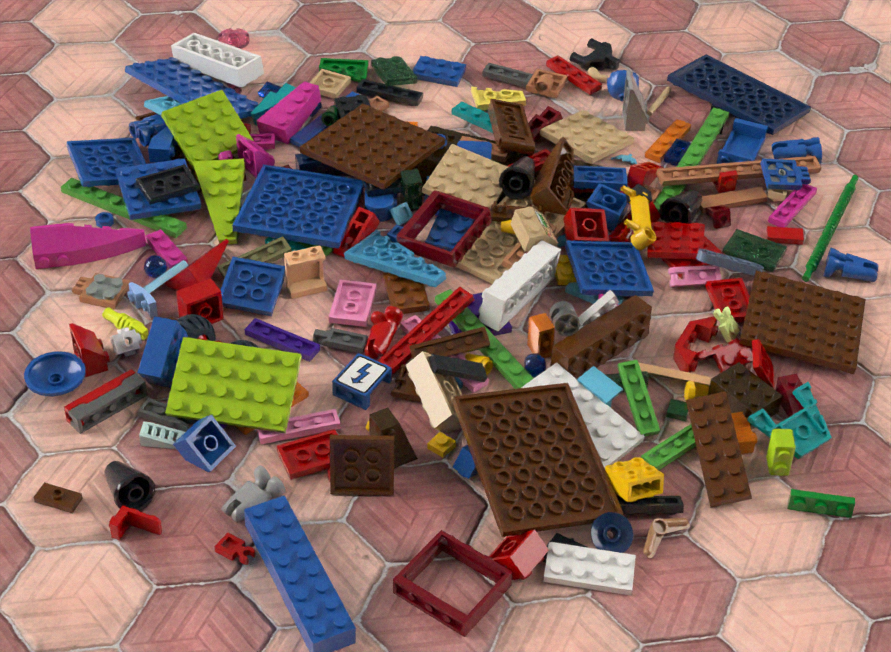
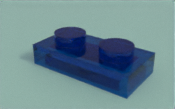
M676 138L665 154L663 162L677 166L691 143Z

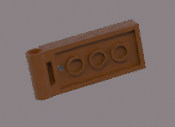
M491 99L488 114L498 149L533 155L535 142L532 138L523 104Z

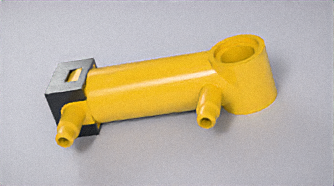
M639 184L632 189L622 186L621 191L626 194V201L631 205L632 221L626 219L624 224L634 232L630 238L632 245L637 250L642 251L656 241V234L651 228L649 203L652 201L651 191Z

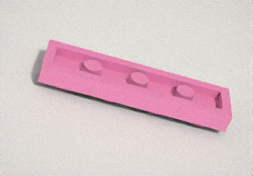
M336 409L289 418L286 433L256 429L260 444H266L333 429H341Z

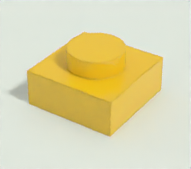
M439 432L427 443V449L442 458L456 447V441L442 432Z

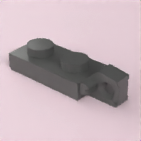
M334 328L326 331L315 329L313 334V342L360 354H363L368 341L367 335Z

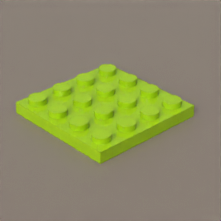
M223 90L161 112L163 120L193 170L195 169L192 161L219 160L218 155L224 151H231L232 155L236 154L237 134L254 141Z

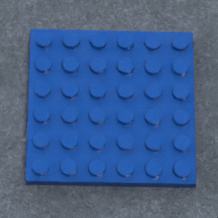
M263 164L232 225L233 231L276 239L283 236L285 240L339 248L364 190L363 182L358 179Z

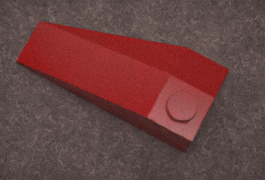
M228 239L217 244L200 256V258L189 264L185 269L166 281L165 285L180 290L210 279L229 242Z

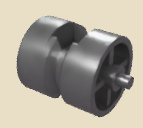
M560 301L551 307L549 315L556 332L561 336L575 334L580 327V320L572 304L567 301Z

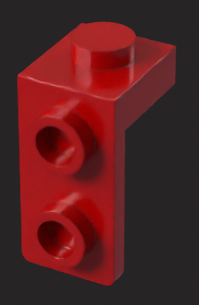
M736 170L720 172L718 181L713 182L718 193L735 191L738 173Z
M122 506L109 521L111 537L117 540L121 539L130 525L157 535L162 533V525L159 518L140 512L135 508Z

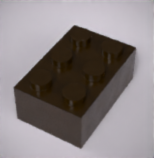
M740 362L713 377L710 381L708 395L726 391L731 413L743 412L746 418L762 408L770 418L779 413L782 395ZM750 424L751 430L755 428L752 424Z

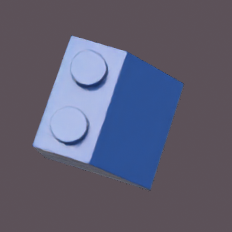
M600 183L586 203L589 209L605 210L607 229L611 231L619 225L629 207L626 201V194Z
M212 415L199 419L173 444L186 461L207 472H211L236 447Z

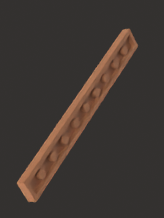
M816 156L783 158L784 160H795L797 166L807 167L809 174L820 173L821 166ZM761 160L660 168L656 172L661 186L717 182L720 172L734 170L738 173L737 180L764 178L760 164Z

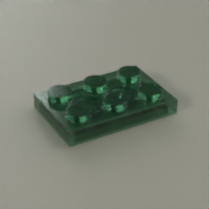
M379 57L371 60L372 68L386 86L417 83L418 77L402 57Z
M736 229L722 252L728 256L757 263L763 266L764 270L773 273L785 255L787 246Z

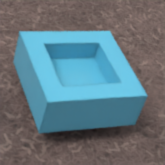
M407 202L390 209L397 225L409 221L413 216Z

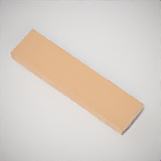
M639 363L642 373L685 382L694 381L709 385L710 387L711 378L708 376Z

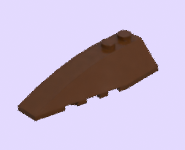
M564 137L558 141L543 164L530 195L531 202L538 208L541 205L543 207L542 211L566 215L571 208L574 198V192L571 190V187L574 186V181L571 179V176L574 175L572 164H574V149Z

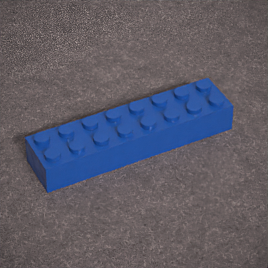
M285 495L244 509L245 526L309 652H334L355 644L356 627Z

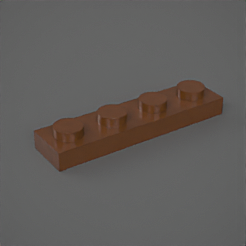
M484 326L411 345L409 349L412 359L422 351L431 355L452 357L490 347V341Z

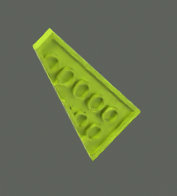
M245 160L192 161L219 243L228 239V244H238L239 232L233 231L232 225L241 209Z

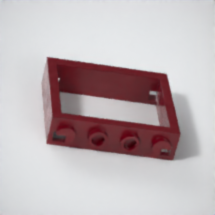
M434 190L396 235L397 243L414 252L415 255L455 268L462 261L467 251L472 248L475 241L481 237L486 227L491 224L490 208ZM440 208L476 220L451 252L415 240Z
M441 530L393 578V593L465 637L512 586L513 572L507 569L506 566L493 561L489 556L476 551L472 546L459 541L453 535L451 536ZM442 551L496 583L468 615L413 583V580Z

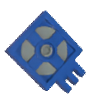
M763 158L760 164L767 189L801 190L802 184L811 183L808 168L797 166L795 160Z

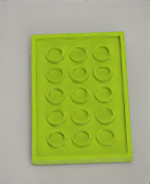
M183 337L165 414L167 416L199 420L212 415L220 424L286 433L302 355L299 353Z

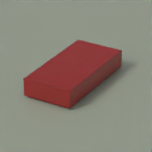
M767 226L766 236L769 243L803 245L804 243L802 228Z

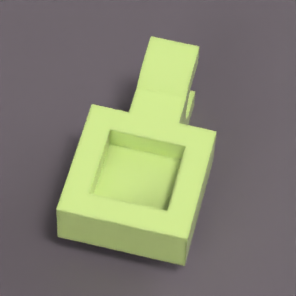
M725 307L722 313L720 309H716L713 315L720 323L718 328L726 343L730 342L740 332L739 326L731 315L729 307Z

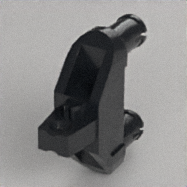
M593 38L589 39L587 43L588 48L594 49L592 53L582 56L573 52L569 58L571 62L581 65V68L586 71L591 67L596 68L598 71H602L605 68L617 70L620 63L619 59L612 56L613 51L610 43H601Z

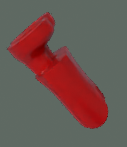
M388 306L385 314L380 311L372 313L370 319L374 325L371 328L366 344L365 356L373 359L384 355L388 350L397 327L403 319L402 311L395 306Z

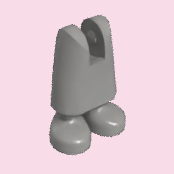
M261 465L254 470L255 482L247 481L222 507V511L228 516L232 515V520L237 523L245 519L244 509L269 501L270 498L278 497L285 493L286 489L282 481L276 476L271 478L268 471Z

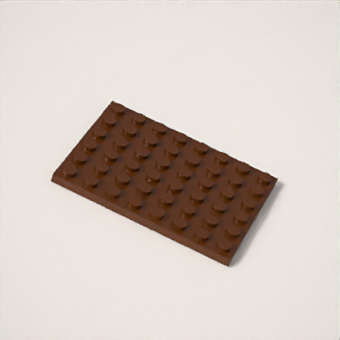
M568 383L453 396L452 403L501 537L520 535L530 530L540 532L593 524L597 517L607 512H616L624 515Z

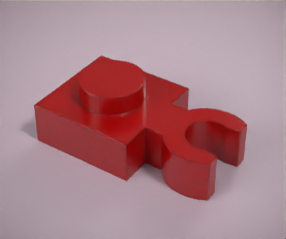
M229 532L214 546L216 553L231 561L237 557L244 565L249 564V559L246 555L256 556L254 548L246 546L244 540Z

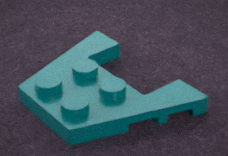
M806 382L792 392L804 409L779 424H775L763 408L750 415L747 419L750 424L769 438H771L773 429L793 430L796 446L794 456L797 459L804 457L832 438L823 415H820L816 405L818 402L816 399L814 400L811 392L812 387L809 382Z

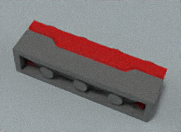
M130 369L64 406L66 421L81 434L146 397V382Z

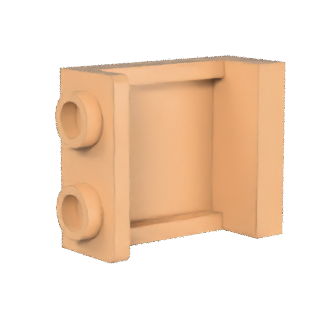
M321 246L284 253L286 288L291 299L327 291V285L323 276L325 254Z

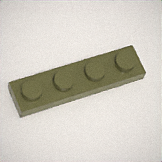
M282 236L240 255L238 258L272 263L283 258L284 253L292 252V249ZM231 260L217 266L223 279H225Z

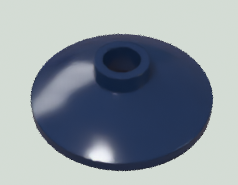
M607 512L597 517L593 522L591 539L594 546L599 550L623 553L632 544L633 528L628 519L616 512ZM608 531L613 533L612 539L607 537Z

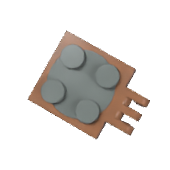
M95 273L92 278L80 277L72 288V292L80 295L79 299L82 303L104 308L109 307L115 310L129 289L130 280Z

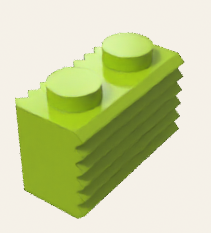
M773 429L766 455L769 474L788 476L796 448L793 430Z

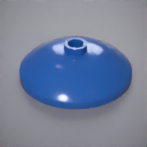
M55 351L42 354L33 359L25 369L24 379L27 387L32 392L42 396L55 397L76 389L83 382L86 371L84 363L78 356L69 352Z

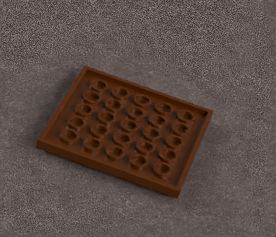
M361 104L300 146V153L384 190L445 144V138L398 119L395 116L386 114L381 110L374 109L369 105Z
M756 270L739 344L752 347V341L759 339L764 349L768 352L855 374L866 299Z

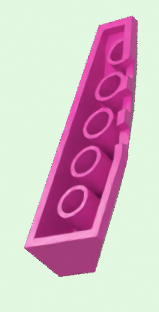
M74 223L30 227L35 269L99 261L146 246L144 229L120 228L117 230L111 229L109 226H103L102 228H94L92 225L84 224V227L74 226Z

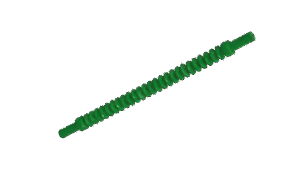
M857 175L852 176L850 182L845 185L822 235L806 264V271L802 277L804 282H808L812 273L816 271L856 190L855 185L859 179Z

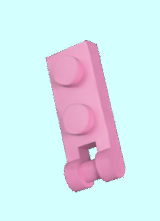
M714 265L672 267L668 269V275L671 276V281H669L670 288L704 286L706 281L721 280L720 267ZM678 274L683 275V280H678Z

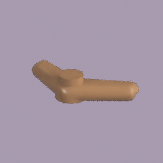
M686 518L655 519L651 523L643 553L649 559L653 558L665 534L688 529L690 527Z

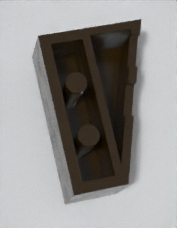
M388 407L369 414V435L394 436V469L418 459L400 423Z

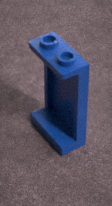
M735 118L732 131L723 149H720L718 152L717 164L755 161L765 142L768 126Z

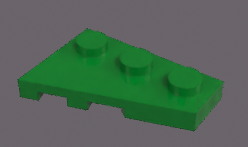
M321 58L319 72L321 69L349 76L352 81L361 82L362 79L367 80L369 60Z

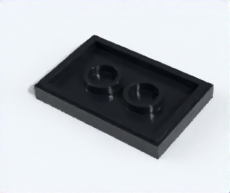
M185 164L136 178L137 186L150 205L200 190V185Z

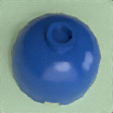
M627 70L612 72L610 77H607L609 94L620 101L624 99ZM633 72L632 75L639 88V76Z

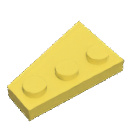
M471 87V93L477 109L488 110L491 99L526 106L523 91L503 89L498 92L492 91V88L477 90V87Z

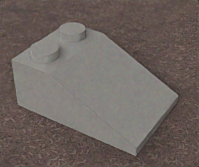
M627 70L622 108L625 131H645V126L649 123L647 104H644V98L631 71Z

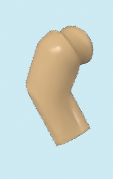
M594 67L589 68L587 74L598 82L607 83L609 75L600 74Z

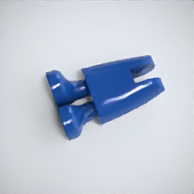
M156 114L146 117L142 121L131 122L129 124V131L131 136L135 139L139 138L140 143L145 147L150 144V135L155 136L167 125L162 116Z
M819 137L807 140L774 142L771 146L774 159L811 155L816 156L819 164L822 163V146Z
M830 248L824 277H830L834 271L841 270V277L875 282L878 276L879 265L873 261L849 253L844 254L834 248Z

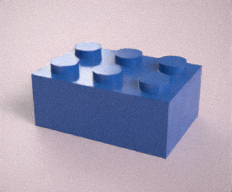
M156 316L153 318L137 372L149 384L168 388L172 386L183 337L188 338L186 330L178 321Z

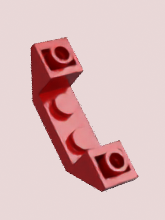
M714 316L689 321L675 344L673 360L680 371L695 372L698 361L695 360L697 352L690 350L691 343H695L696 339L709 343L712 336L716 337L719 326H717V319Z

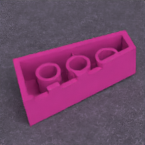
M305 81L257 120L259 134L275 133V140L289 144L290 138L299 131L321 101L319 86Z

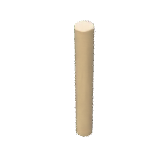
M667 86L647 110L649 117L653 115L672 91L671 87Z

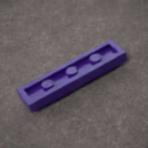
M257 318L244 329L245 335L282 351L299 353L302 355V359L309 362L320 351V344Z

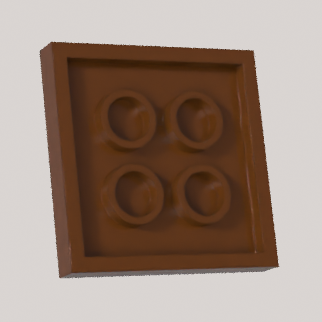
M330 435V494L394 495V436Z

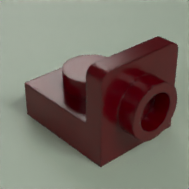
M724 205L705 207L706 215L712 217L715 229L731 226V213L728 207Z

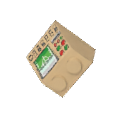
M533 207L515 210L510 224L524 252L530 251L541 240L553 246L558 245V241L542 213Z

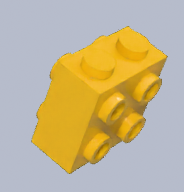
M635 457L629 461H618L612 465L605 466V471L614 493L627 502H635L642 498H652L654 495L663 493L664 474L642 458Z

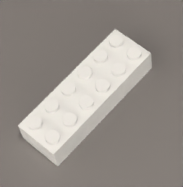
M193 33L171 45L173 57L177 58L178 62L188 64L191 69L199 70L205 75L220 79L237 87H244L247 83L256 80L264 74L261 56L197 33Z
M543 240L534 245L527 254L525 253L518 262H515L508 271L506 270L499 279H496L489 288L483 291V302L479 308V320L492 329L499 331L554 279L561 249Z

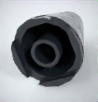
M522 157L501 173L499 187L503 189L507 197L521 200L531 194L534 187L535 162L529 157Z
M689 190L666 199L661 204L659 210L661 220H664L666 223L680 222L691 224L702 203L701 194L696 190Z
M113 461L106 466L104 474L118 508L126 506L140 511L152 501L155 485L148 475L120 461Z

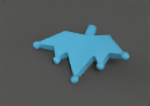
M632 154L611 157V160L622 159V161L630 162V164H637L636 159L631 157Z

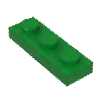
M791 489L787 509L852 518L855 498Z

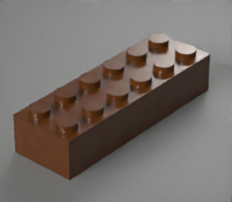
M636 295L582 327L575 334L553 345L551 366L557 362L573 377L578 379L591 367L597 368L600 365H604L614 356H618L622 351L632 347L636 342L648 336L652 306Z

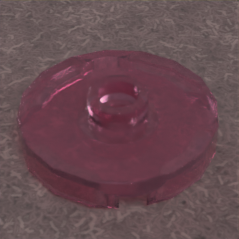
M229 28L223 30L218 35L219 42L239 49L245 48L250 42L249 33L240 28H236V30Z

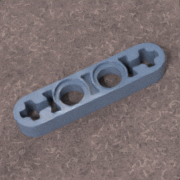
M699 249L696 259L703 263L753 276L756 270L762 272L764 269L763 266L757 263L705 249Z

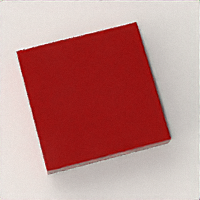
M759 339L753 340V369L761 380L775 390L774 365Z

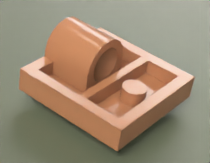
M537 69L526 85V91L550 98H557L567 82V76Z

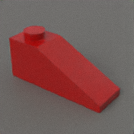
M651 162L631 165L627 175V186L631 189L638 184L643 187L644 185L649 186L657 178V169L664 167Z
M359 207L346 228L340 247L335 248L333 253L345 258L344 253L373 233L380 223L375 213Z

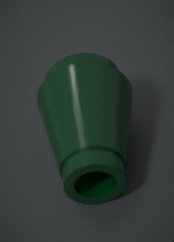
M330 106L322 114L321 120L325 126L329 127L338 121V109L336 106Z

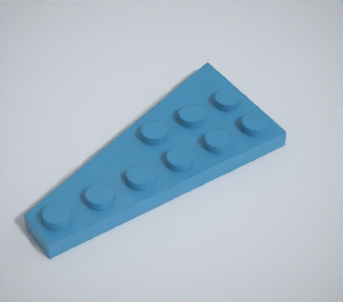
M375 230L344 253L345 259L353 263H359L385 273L404 277L430 287H437L446 280V272L433 264H426L425 259L415 257L414 252L397 242H391L388 236H381L378 230Z

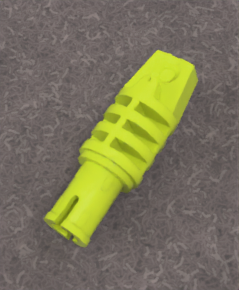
M109 307L103 311V318L114 323L117 329L129 327V330L135 329V332L140 334L142 340L148 338V329L142 322L125 313H118Z

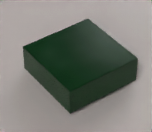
M671 399L666 417L686 422L688 416L687 403Z

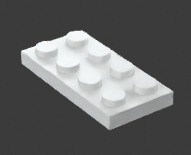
M549 542L543 582L631 596L636 555Z

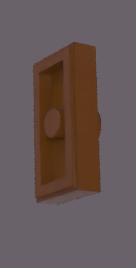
M45 482L34 496V502L72 514L83 499L82 493Z

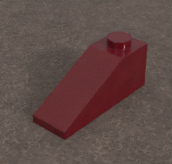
M797 374L778 377L775 388L782 395L781 406L788 418L804 409L792 393L796 388L803 385Z

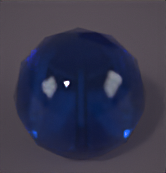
M150 256L144 262V271L149 277L158 278L167 271V263L161 256Z
M533 353L525 357L524 368L533 378L546 370V361L540 354Z

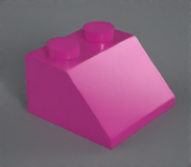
M240 134L236 135L238 159L245 160V169L251 175L257 178L263 164L274 166L275 160L273 156L269 155L263 147Z

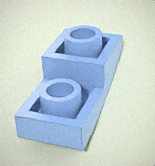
M133 282L129 283L130 291L127 292L129 301L133 302L137 309L142 307L144 312L147 311L150 318L158 316L156 301L151 294L141 286Z

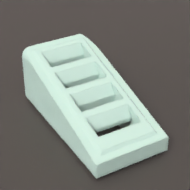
M143 422L139 434L140 445L176 449L173 445L175 441H172L173 437L177 441L185 432L151 422Z

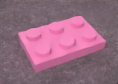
M340 280L330 310L329 323L366 327L377 284Z

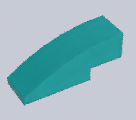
M285 83L277 93L270 91L251 112L254 125L257 126V120L296 87Z

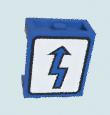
M358 353L332 381L333 396L367 410L370 406V394L382 381L389 384L392 382V367Z

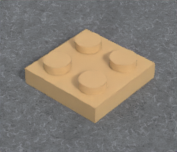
M321 69L310 83L319 86L320 95L334 99L338 98L351 83V77Z

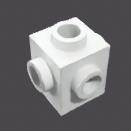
M129 327L117 330L118 334L110 336L115 356L124 353L125 357L136 354V349H139V344H142L140 334L136 333L135 329L129 330ZM125 339L129 341L128 345L125 343Z

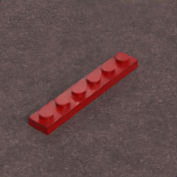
M458 287L384 354L378 362L392 367L393 375L402 364H405L412 358L409 346L433 339L474 301V296L462 287Z

